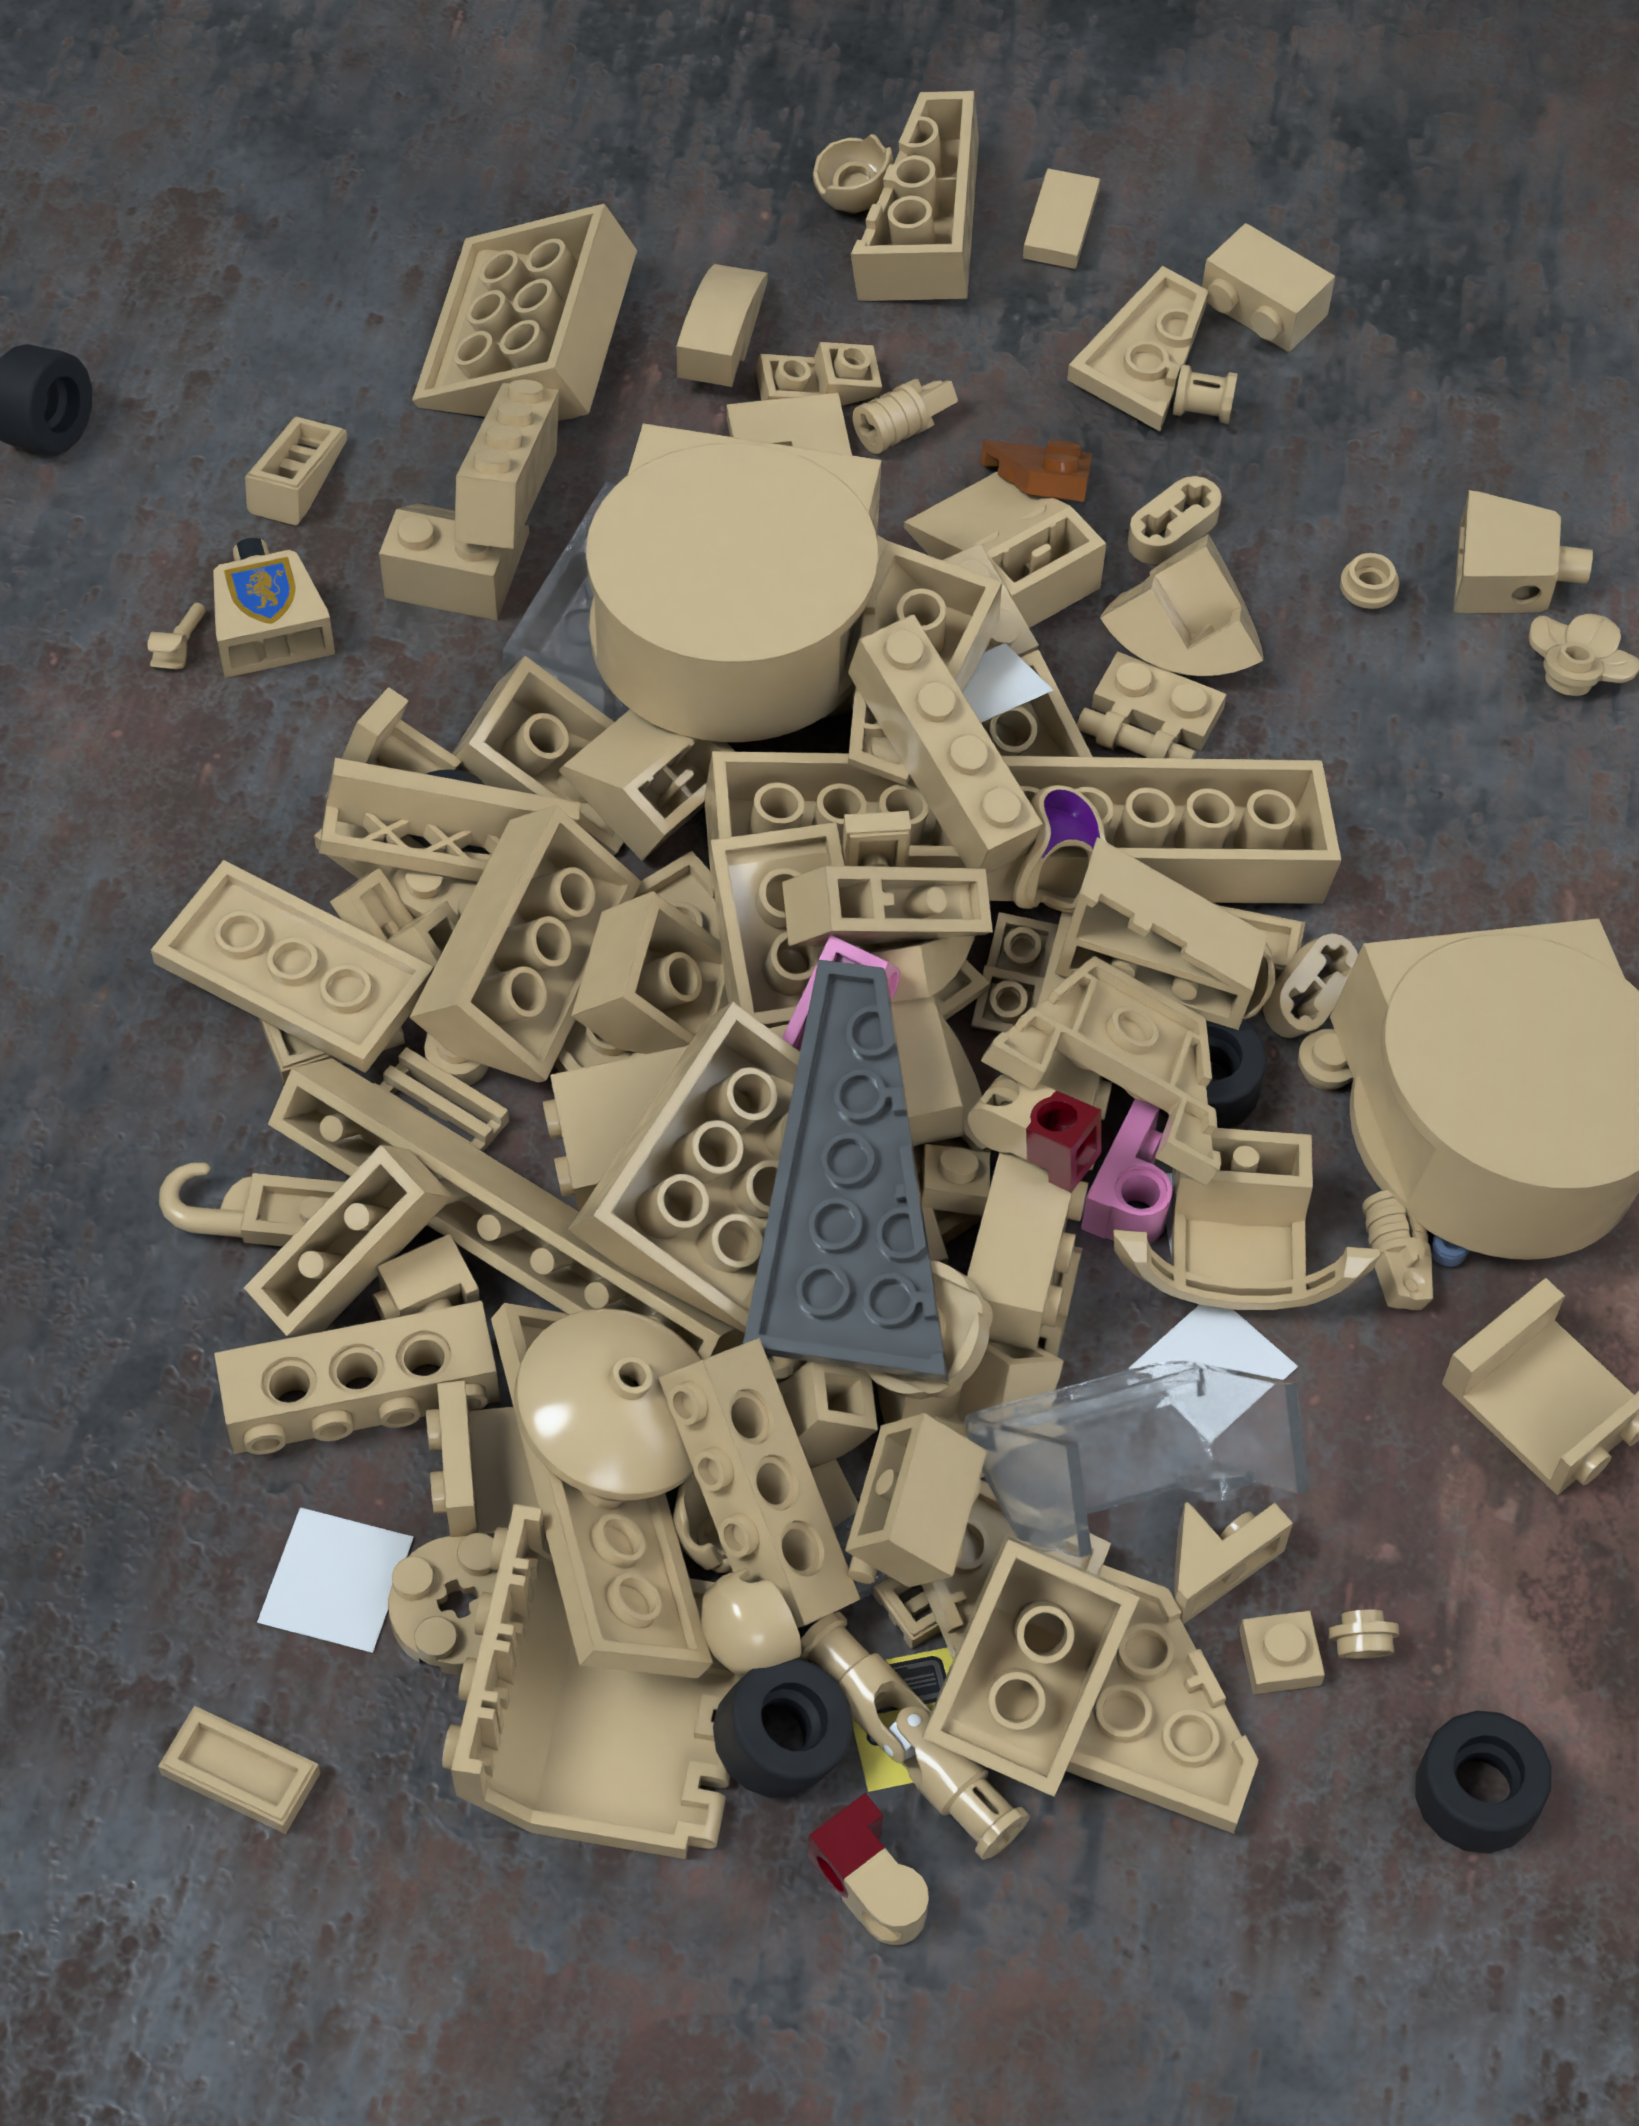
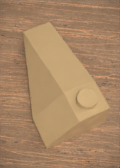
M888 541L878 561L876 583L871 598L863 611L860 638L914 614L963 692L976 671L999 623L1002 582ZM856 687L848 764L907 786L911 779L909 772Z

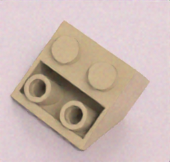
M630 709L559 769V772L635 855L643 861L705 807L704 795L712 751H735L727 742L700 740L668 731L650 723Z

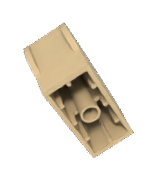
M643 423L628 476L622 479L602 501L590 525L586 546L588 580L594 595L589 623L591 650L595 664L610 690L623 704L652 724L683 736L716 742H749L779 737L815 723L841 705L856 688L848 674V670L861 637L863 611L871 598L878 571L877 535L881 460Z
M1599 918L1363 943L1330 1015V1019L1354 1079L1350 1095V1121L1353 1137L1364 1165L1380 1189L1391 1192L1395 1199L1406 1208V1215L1408 1217L1412 1215L1429 1232L1457 1246L1494 1257L1532 1260L1562 1256L1581 1250L1609 1233L1622 1220L1639 1193V991L1625 979Z

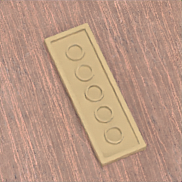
M504 1303L491 1318L514 1411L516 1376L527 1350L542 1331L569 1314ZM620 1375L623 1383L630 1387H635L633 1379ZM519 1427L539 1508H542L543 1525L579 1666L699 1678L713 1662L701 1629L700 1615L666 1494L640 1500H613L583 1492L567 1484L546 1468L530 1449Z

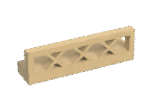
M335 758L326 798L319 854L478 882L489 859L483 861L469 858L461 850L468 845L482 847L492 855L509 820L553 805L559 806L578 824L580 802ZM338 821L363 826L370 835L364 838H356L335 834L336 823ZM407 834L421 836L432 846L424 850L406 846L399 838Z

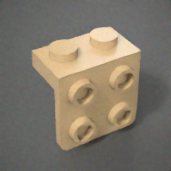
M465 1381L437 1383L439 1409L426 1410L429 1450H442L443 1471L430 1472L434 1513L447 1512L450 1537L483 1533L494 1539L498 1527L508 1529L514 1504L539 1508L514 1407L469 1411Z

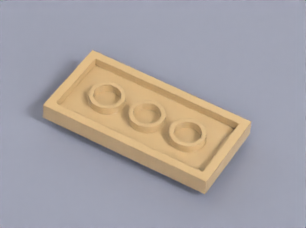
M225 860L221 862L151 949L154 964L364 1073L368 1071L411 1014L434 970V966Z

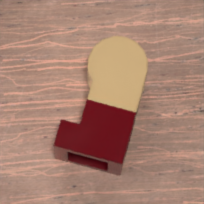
M1001 1074L968 1114L969 1128L982 1144L1000 1153L1011 1152L1047 1169L1049 1183L1072 1193L1101 1154V1109L1040 1083L1032 1090L1009 1076Z
M864 1793L809 1834L807 1857L873 1937L885 1944L904 1945L914 1940L923 1930L929 1902L928 1887L919 1873L913 1868L898 1864L878 1840L882 1834L883 1814L870 1797Z

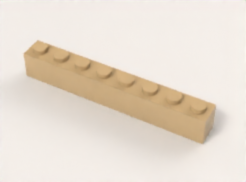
M1061 913L1038 1005L1048 998L1053 989L1068 978L1055 974V970L1073 913ZM1054 1050L1046 1072L1039 1083L1101 1109V1120H1105L1112 1082L1102 1080V1076L1092 1070L1077 1067L1067 1056ZM999 1152L967 1277L976 1285L982 1298L987 1300L992 1308L993 1321L989 1328V1340L1036 1351L1042 1325L1055 1327L1063 1288L1053 1286L1055 1271L1068 1274L1076 1235L1066 1233L1065 1229L1068 1219L1081 1220L1088 1183L1080 1181L1072 1193L1049 1183L1047 1169L1011 1152Z
M333 1058L291 1069L268 1125L349 1176L380 1145L411 1150L453 1196L427 1225L444 1236L451 1234L456 1244L565 1313L571 1315L584 1310L611 1308L647 1316L662 1323L682 1337L701 1360L742 1345L744 1332L621 1269L570 1232L568 1229L579 1211Z

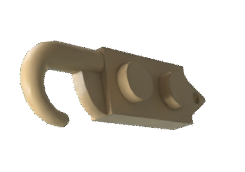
M205 1162L188 1163L177 1167L166 1176L159 1191V1206L164 1217L176 1228L190 1233L243 1238L244 1243L284 1246L345 1182L253 1173L252 1177L242 1178L232 1185L225 1195L220 1209L187 1206L180 1200L179 1192L181 1186L195 1176L207 1175L210 1172V1166Z

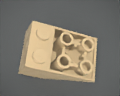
M998 472L989 475L904 522L903 528L929 556L940 560L981 544L1029 628L1101 588L1106 542L1070 505L1052 497L1025 494L1015 487L1016 484L998 476Z

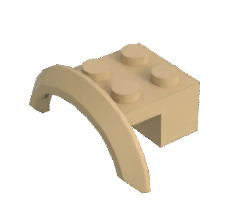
M1216 1128L1211 1135L1212 1148L1214 1151L1220 1152L1221 1166L1218 1173L1207 1186L1173 1168L1171 1264L1164 1261L1151 1249L1147 1241V1232L1114 1230V1251L1123 1265L1139 1279L1176 1298L1200 1305L1234 1310H1278L1320 1302L1359 1282L1373 1270L1380 1256V1249L1346 1247L1344 1254L1335 1263L1306 1276L1305 1218L1313 1189L1312 1135Z

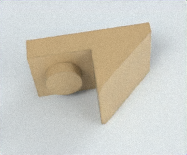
M1186 1502L1184 1504L1178 1528L1173 1598L1181 1611L1180 1619L1183 1625L1284 1552L1293 1522L1276 1503L1256 1517L1250 1511L1240 1515L1225 1528L1220 1537L1190 1503Z

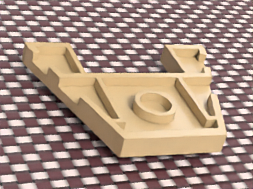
M1096 956L1089 959L1053 989L1048 998L1036 1008L1032 1007L1023 1014L1010 1030L999 1034L984 1053L981 1060L983 1063L1034 1090L1046 1072L1053 1051L1056 1050L1067 1056L1077 1067L1094 1071L1124 1088L1133 1098L1149 1102L1169 1114L1155 1156L1156 1159L1205 1186L1211 1182L1220 1170V1152L1213 1150L1211 1138L1212 1133L1217 1128L1216 1109L1208 1105L1206 1090L1207 1085L1212 1080L1206 1018Z

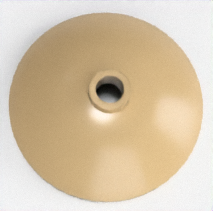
M611 1308L591 1309L573 1313L554 1322L542 1331L533 1341L521 1362L514 1388V1405L519 1427L530 1449L546 1468L567 1484L583 1492L613 1500H640L664 1494L685 1482L694 1473L658 1377L698 1362L701 1358L677 1333L647 1316ZM620 1375L633 1379L639 1387L626 1385L620 1379Z

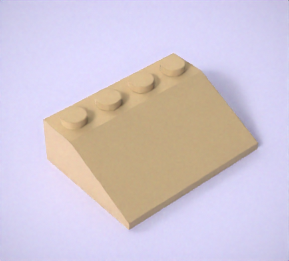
M605 203L465 238L412 399L418 408L486 417L502 383L526 379L541 383L543 388L559 389L558 421L589 414L637 253V249Z
M734 1002L707 1018L568 1230L621 1269L745 1333L800 1052Z

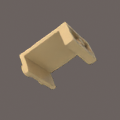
M1545 1278L1453 1353L1442 1385L1558 1496L1575 1480H1578L1584 1486L1596 1478L1612 1458L1608 1452L1622 1440L1629 1446L1639 1441V1391L1634 1395L1555 1321L1565 1295Z

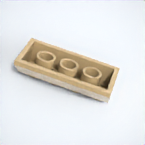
M557 805L509 820L410 1018L456 1056L538 1083L546 1081L576 1020L571 1015L601 912L634 899L642 881Z

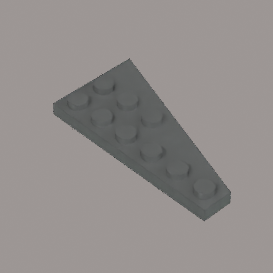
M818 960L743 1344L760 1338L764 1351L769 1356L949 1382L888 978L882 967Z

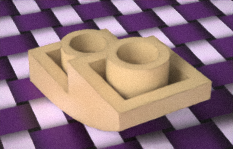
M820 342L814 357L760 354L755 368L761 401L838 392L841 406L878 396L882 390L873 345Z
M999 912L987 966L985 965L983 977L990 982V987L987 992L977 998L971 1028L997 1034L1006 1033L1023 1014L1032 1007L1036 1008L1038 1006L1058 924Z

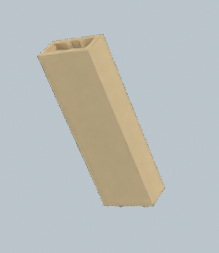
M934 995L926 998L891 1002L913 1146L964 1136L963 1105ZM788 1024L769 1029L782 1038ZM689 1045L550 1075L555 1099L543 1101L550 1139L563 1137L566 1156L554 1158L562 1197L575 1195L579 1212Z

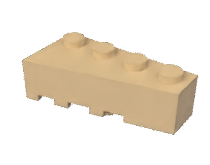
M974 91L919 93L899 140L900 151L894 164H889L883 178L884 188L877 204H872L866 217L865 233L862 240L856 241L851 252L857 301L967 299L979 146Z

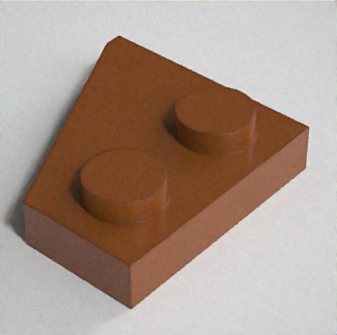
M983 439L980 464L983 466H999L998 476L1016 484L1015 487L1025 494L1084 502L1092 453L1081 452L1079 444L1069 441L1052 440L1047 442L1046 447Z

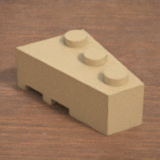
M1097 837L1055 974L1069 977L1089 959L1096 956L1200 1014L1207 1021L1239 1030L1254 991L1268 934Z

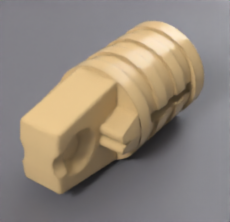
M913 379L894 388L892 392L883 394L879 399L875 398L868 403L856 407L853 411L854 428L865 448L873 454H879L887 450L889 446L900 443L902 439H908L934 426L932 416L957 403L958 398L952 381L946 380L942 382L938 380L921 386L919 379Z
M1388 1190L1379 1191L1369 1196L1363 1202L1362 1209L1366 1219L1365 1225L1369 1235L1370 1249H1380V1256L1374 1268L1387 1306L1396 1309L1422 1310L1433 1300L1432 1254L1428 1243L1427 1230L1412 1215L1409 1217L1406 1215V1208L1395 1199L1391 1192Z

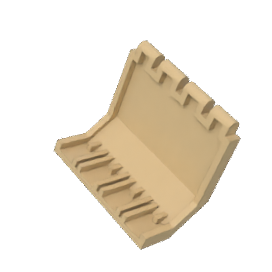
M514 1504L508 1529L498 1527L492 1543L490 1569L498 1570L493 1593L482 1592L477 1606L474 1632L477 1635H483L477 1659L467 1657L462 1668L459 1700L467 1702L462 1725H450L444 1744L442 1766L443 1768L451 1769L456 1796L534 1834L686 1859L689 1846L704 1849L716 1848L726 1797L721 1793L703 1790L700 1787L701 1785L714 1788H726L729 1786L730 1775L727 1773L715 1749L713 1724L719 1703L743 1676L737 1675L724 1667L711 1651L710 1655L713 1664L699 1678L579 1666L548 1540L545 1538L542 1508ZM689 1578L701 1619L703 1596L706 1590L715 1582Z

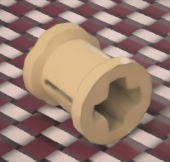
M1182 364L1173 415L1182 416L1185 411L1218 416L1220 423L1229 424L1238 374L1229 372L1226 377L1196 373L1192 372L1191 366Z

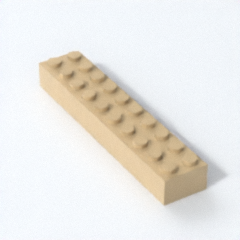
M712 751L704 795L712 898H715L709 848L710 840L836 822L842 849L844 814L909 811L911 838L908 867H966L912 778L907 786L851 766L848 764L849 753ZM1002 756L1029 802L1036 792L1053 785H1063L1079 791L1097 809L1102 820L1107 843L1212 903L1323 904L1341 863L1323 763L1320 760ZM1065 846L1055 850L1041 867L1037 888L1048 890L1063 897L1076 898L1083 884L1089 864L1087 853L1081 848L1074 846ZM1027 855L986 874L989 901H1013L1014 885L1021 865Z

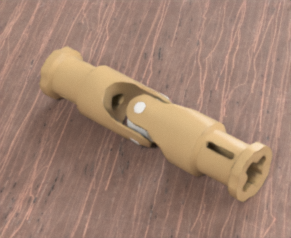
M833 1612L822 1617L800 1639L801 1655L799 1658L819 1665L838 1682L850 1704L853 1720L892 1760L901 1763L908 1770L909 1777L917 1789L941 1815L951 1814L976 1841L975 1852L982 1860L992 1858L1002 1851L1026 1826L1030 1818L1028 1812L1023 1807L1013 1808L987 1780L988 1770L984 1765L923 1739L922 1736L932 1711L880 1654L874 1653L870 1655L845 1628L847 1619L841 1612ZM884 1707L900 1709L901 1711L895 1723L888 1730L880 1721L877 1710Z

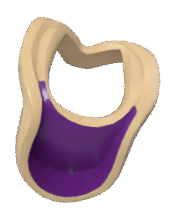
M1053 785L1036 792L1030 801L1043 825L1036 836L1032 849L1021 865L1014 885L1012 899L1020 908L1031 909L1037 907L1040 902H1043L1050 908L1073 913L1079 893L1073 900L1048 890L1037 888L1041 867L1051 853L1065 846L1081 848L1087 853L1088 861H1090L1097 837L1105 842L1106 838L1102 820L1090 800L1071 787Z

